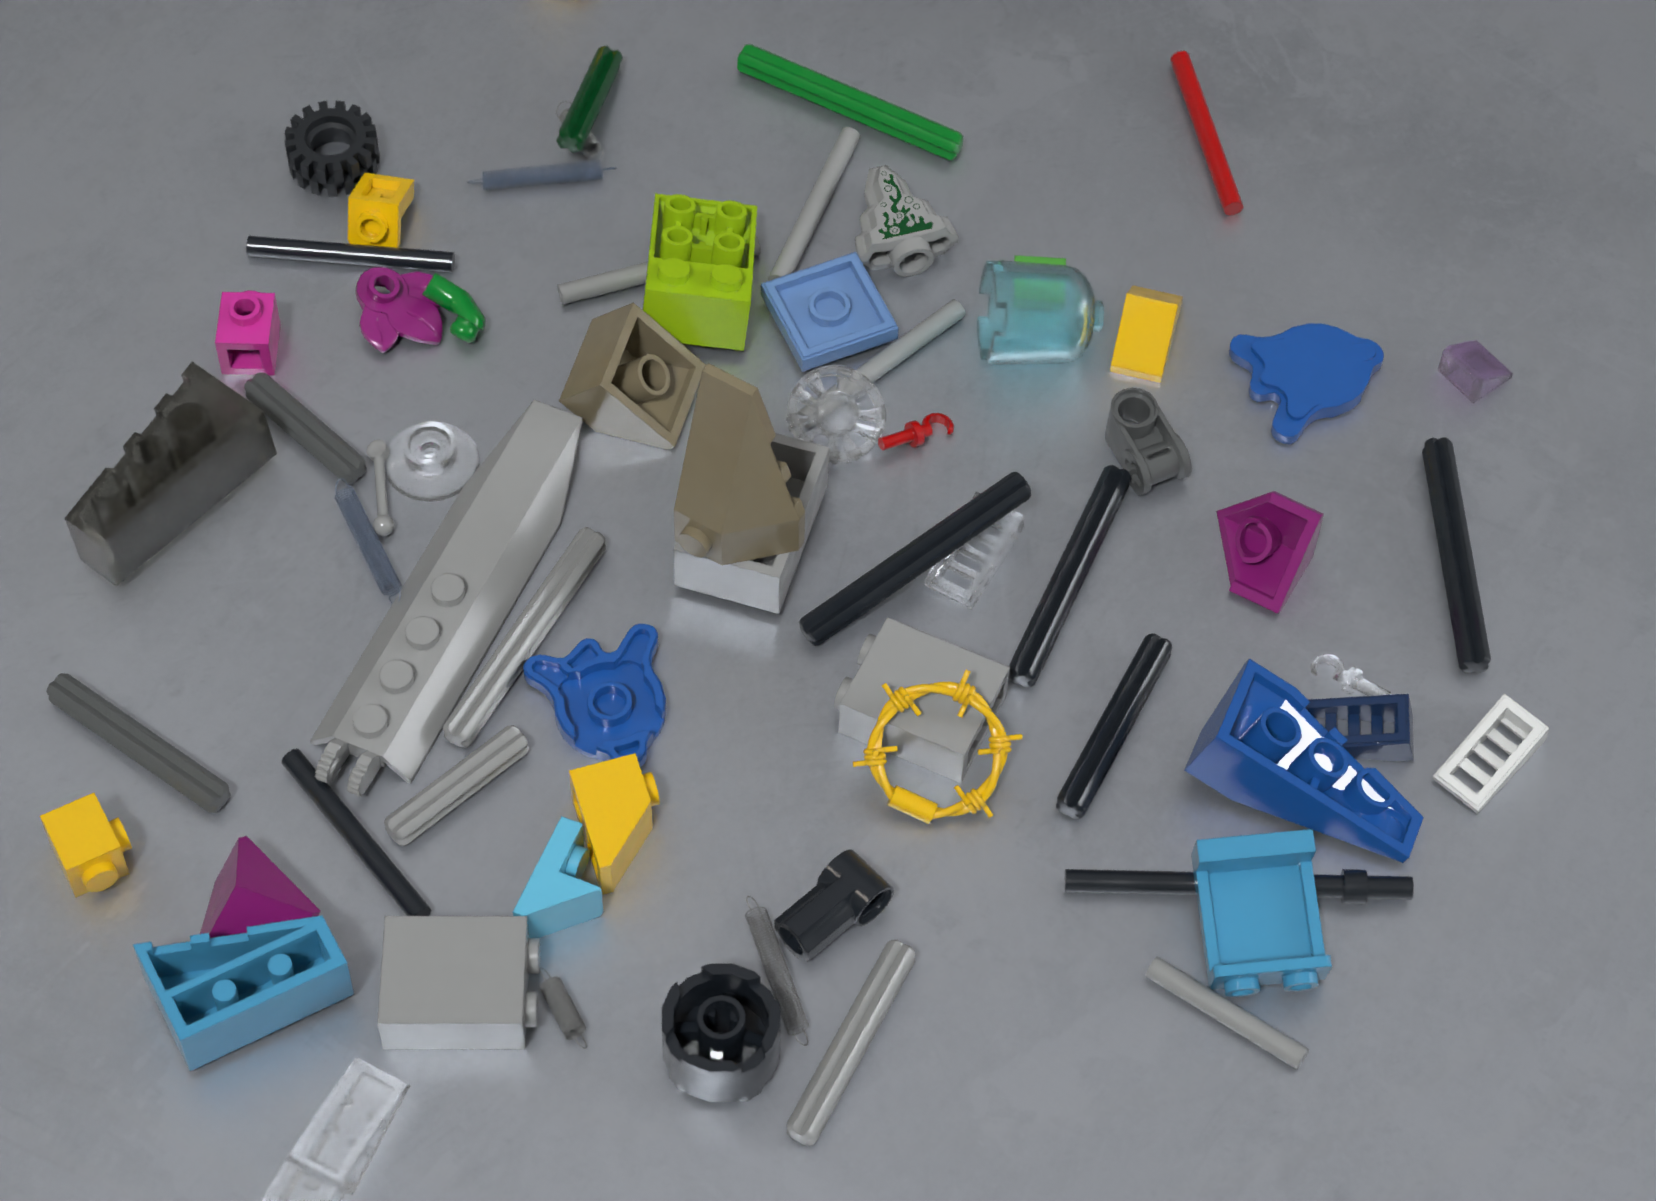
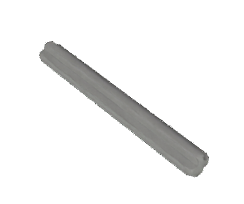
M585 527L580 529L443 725L444 737L450 743H454L460 748H466L474 741L523 670L526 660L534 654L605 551V537L600 532H595L591 528Z

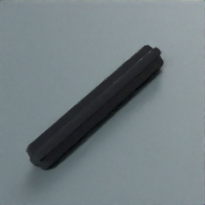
M1155 633L1148 634L1143 639L1057 796L1056 808L1062 814H1066L1073 819L1084 817L1171 656L1172 644L1168 639L1161 638Z

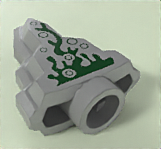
M887 165L869 169L864 189V198L868 208L860 215L862 233L855 237L857 255L863 265L867 266L870 270L893 268L899 276L909 277L918 275L933 264L935 257L943 255L958 242V234L948 217L936 215L929 201L912 196L906 181Z

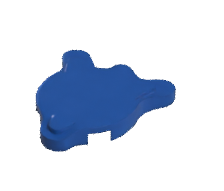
M1317 323L1295 326L1280 334L1269 337H1256L1246 334L1233 337L1229 347V356L1232 361L1251 373L1250 398L1256 402L1274 401L1279 405L1272 422L1271 434L1278 442L1287 445L1297 441L1304 429L1315 420L1336 417L1352 410L1358 405L1371 376L1380 370L1384 358L1383 350L1376 342L1356 337L1335 326Z
M648 624L632 626L618 649L611 653L604 652L596 640L586 638L580 641L564 658L535 655L526 660L523 666L525 681L542 692L551 702L555 712L556 725L563 739L573 749L585 756L601 761L636 753L640 768L647 761V751L660 734L666 716V698L662 683L652 668L653 658L658 648V632L653 626Z

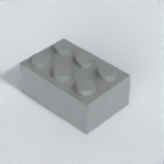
M775 433L776 437L770 443L776 460L786 462L790 470L791 477L786 482L790 497L800 498L805 510V542L799 551L720 565L706 557L699 558L689 554L676 542L673 549L675 586L779 614L828 486L829 447Z

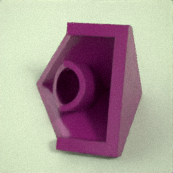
M1272 491L1218 510L1216 513L1229 575V591L1279 614L1314 556L1324 514L1276 491Z
M247 836L238 838L214 883L200 934L209 933L210 938L247 933V927L315 917L319 916L321 910Z

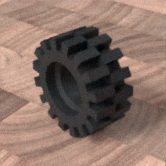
M336 100L335 108H328L327 101L318 102L319 110L313 111L311 106L308 105L302 109L303 118L295 114L290 119L291 127L286 126L285 129L286 140L284 142L290 174L293 179L297 178L298 185L304 190L310 185L311 193L320 196L323 188L328 190L329 197H338L337 189L344 188L346 195L351 194L354 189V183H358L364 173L376 174L378 171L377 164H380V155L375 124H372V119L367 112L361 115L360 107L354 104L347 111L345 101ZM331 142H341L350 145L347 150L335 155H323L314 152L319 146Z

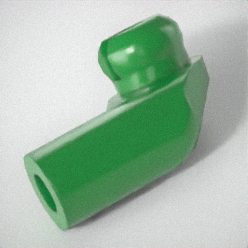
M435 272L422 295L456 315L455 322L450 326L451 334L468 344L473 343L477 338L478 332L485 329V316L467 291Z

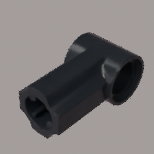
M848 849L836 856L825 867L813 889L774 920V929L782 939L784 946L796 958H803L809 962L853 924L862 927L874 920L889 904L893 897L894 889L854 850Z

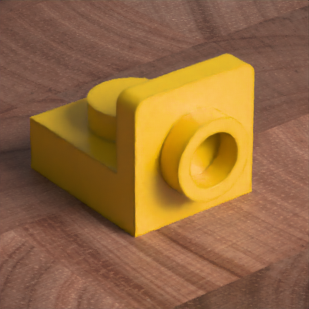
M364 173L348 197V242L350 244L398 248L401 241V218L414 199V179Z

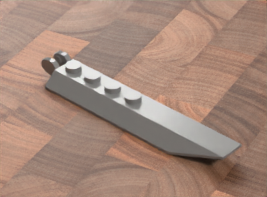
M533 400L463 486L402 587L400 601V595L398 594L310 740V743L314 745L328 743L316 766L315 777L317 780L327 784L333 781L347 757L351 754L359 758L348 778L347 790L349 793L359 797L365 794L381 767L385 768L386 765L403 780L410 784L412 783L443 730V725L457 706L561 526L583 421L582 417Z

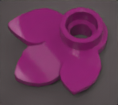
M374 267L361 274L355 288L357 301L363 309L359 326L364 338L379 352L385 353L396 342L398 336L423 344H440L443 327L438 308L441 306L422 295L432 275L423 272H410L400 275L396 271L385 267ZM375 286L384 287L390 293H380L375 289Z

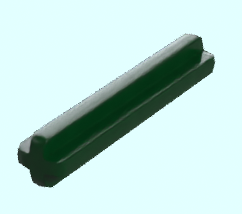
M607 45L597 49L559 129L556 141L561 149L568 148L572 153L582 150L620 69L623 57L619 50H611Z

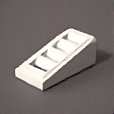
M1504 693L1433 775V780L1478 814L1547 739L1549 727ZM1500 724L1523 740L1519 746L1496 730ZM1488 738L1510 756L1506 761H1503L1482 743ZM1475 753L1497 771L1491 777L1468 758ZM1461 768L1481 783L1483 788L1476 793L1453 774Z

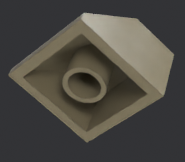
M633 302L591 320L559 402L575 415L582 417L583 422L595 432L669 450L676 446L700 383L702 370L706 367V364Z

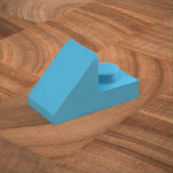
M561 816L513 910V916H527L529 938H541L595 919L603 913L601 888L580 880L587 866L590 850L584 847L583 824Z

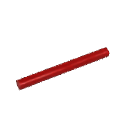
M1186 51L1176 52L1171 56L1170 62L1221 206L1226 215L1238 214L1243 209V203L1191 58Z

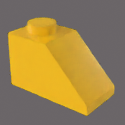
M636 753L569 770L571 799L578 821L583 824L584 841L587 849L590 850L589 857L598 885L602 890V895L612 893L653 829L652 807L660 805L652 772L642 774Z

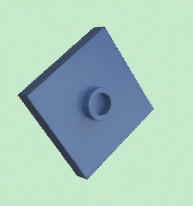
M856 252L761 283V296L802 372L898 339L899 328Z

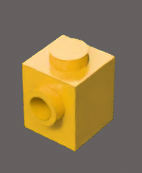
M95 792L40 815L51 848L75 898L88 892L103 891L115 884L119 878L129 874L123 855L124 852L132 849L127 833L119 817L108 821Z

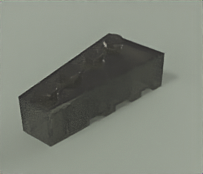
M191 362L181 374L183 383L173 395L166 393L154 407L156 416L142 434L134 432L123 445L125 454L114 468H105L64 518L80 560L115 586H118L277 454L265 412L194 362Z

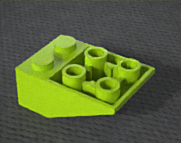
M655 193L642 310L681 344L744 351L752 295L757 206L731 200L714 201L690 198L682 194L665 195Z

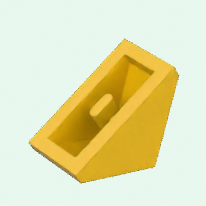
M1134 285L1126 293L1110 372L1161 383L1183 296Z

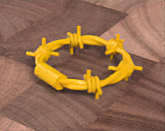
M967 669L959 683L937 682L913 685L907 688L900 686L894 693L887 683H884L882 688L890 699L882 708L877 723L869 737L868 746L863 750L865 760L853 761V767L869 766L874 779L882 787L889 799L887 806L926 824H929L932 819L946 816H960L970 812L976 814L977 811L981 810V807L989 818L992 817L993 813L985 802L993 793L999 775L1005 766L1008 753L1012 751L1010 741L1023 739L1022 734L1006 735L1002 723L992 712L985 699L975 691L974 685L970 686L969 683H966L971 673ZM928 693L951 696L954 702L958 701L959 704H962L957 714L961 718L968 705L974 707L986 717L991 737L988 738L990 748L977 750L978 755L993 754L991 774L979 788H972L971 792H967L966 795L960 786L956 785L954 789L962 800L946 808L937 807V803L898 785L895 787L891 786L884 768V764L887 763L885 759L886 752L898 751L897 746L882 747L885 725L898 711L902 713L909 706L916 716H919L921 712L913 701Z

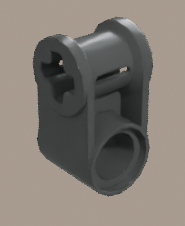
M1134 387L1126 388L1116 393L1111 401L1105 439L1122 468L1130 473L1131 479L1129 484L1134 492L1138 495H1143L1150 492L1152 485L1169 478L1184 479L1189 477L1192 472V465L1188 450L1180 436L1172 429L1151 393ZM1126 420L1134 421L1138 424L1128 423Z

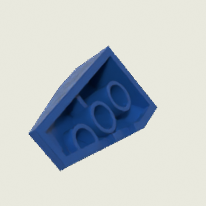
M1249 658L1201 730L1184 771L1232 801L1404 863L1410 857L1424 817L1376 768H1364L1343 747L1348 740L1335 727L1328 732L1309 713L1305 707L1310 701L1296 687Z

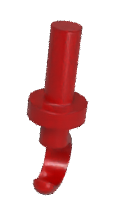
M931 413L925 416L922 420V425L916 420L907 422L903 431L879 438L878 445L882 451L906 443L915 448L923 445L925 437L933 434L930 424H943L948 430L947 435L953 433L954 424L948 416L942 413Z

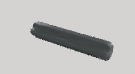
M259 372L252 379L247 380L244 386L246 398L339 479L343 478L347 484H353L359 477L365 474L367 470L365 458L268 374Z

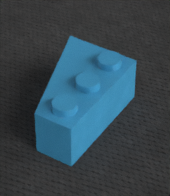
M322 915L247 927V933L210 938L209 933L190 935V941L156 947H153L152 941L133 944L143 977L189 1071L197 1069L354 995L347 961Z

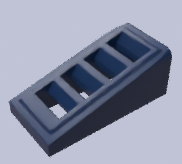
M1409 694L1309 699L1310 703L1305 708L1314 718H1325V729L1328 732L1334 727L1338 730V719L1348 720V736H1344L1348 741L1343 747L1355 759L1391 762L1414 761L1413 714ZM1361 721L1371 722V734L1361 735ZM1384 723H1394L1395 733L1384 734Z

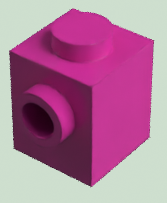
M257 291L222 292L215 339L222 374L256 375L259 372L275 376L281 328L275 293H260Z

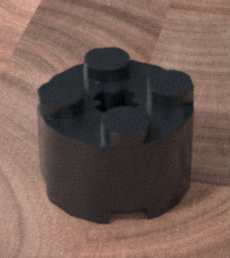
M733 963L704 965L701 967L700 973L687 977L679 986L676 982L670 988L662 1005L663 1060L669 1071V1078L677 1089L686 1091L690 1095L709 1102L749 1101L761 1093L763 1085L772 1078L780 1059V1004L777 999H774L772 992L761 983V977L755 971Z

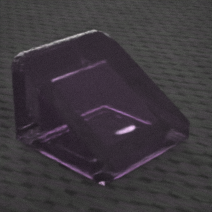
M1477 340L1450 345L1443 350L1438 366V371L1473 404L1511 379L1513 375L1508 368Z

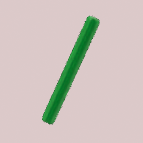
M746 44L738 55L737 69L740 72L949 161L955 160L962 149L964 136L961 132L752 44Z

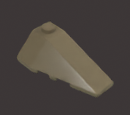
M709 363L702 370L674 506L675 541L689 554L699 558L706 557L720 565L799 551L805 542V510L800 498L790 497L786 482L791 477L790 470L786 462L776 460L770 445L776 434L757 387Z

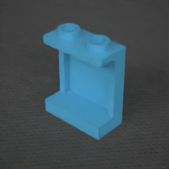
M1313 829L1196 840L1191 853L1208 987L1211 990L1224 989L1226 996L1241 997L1260 992L1261 985L1283 983L1285 991H1303L1318 987V980L1326 979L1332 968L1331 956L1325 955L1312 867V859L1316 853Z

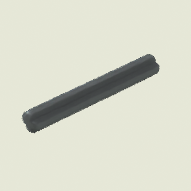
M61 673L48 685L46 692L52 704L206 811L216 813L228 802L231 793L226 782L71 675Z

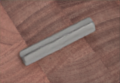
M516 726L505 727L386 817L384 824L389 836L400 846L409 844L527 754L529 751L527 738Z

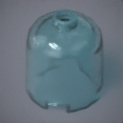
M1004 260L986 261L982 271L979 294H989L988 317H977L978 347L981 360H986V364L994 365L1064 364L1074 362L1083 356L1091 343L1093 332H1101L1104 322L1103 302L1094 299L1093 288L1084 273L1075 267L1067 265Z

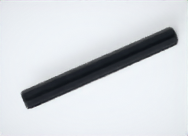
M1432 437L1425 441L1422 455L1458 664L1464 673H1481L1488 669L1491 655L1453 443L1446 437L1439 439Z
M1108 465L1103 469L1009 664V680L1011 682L1020 684L1025 688L1035 685L1130 486L1131 475L1126 469H1119L1115 465Z
M1011 472L803 616L799 621L800 630L814 646H819L1029 500L1031 497L1029 484L1018 472Z

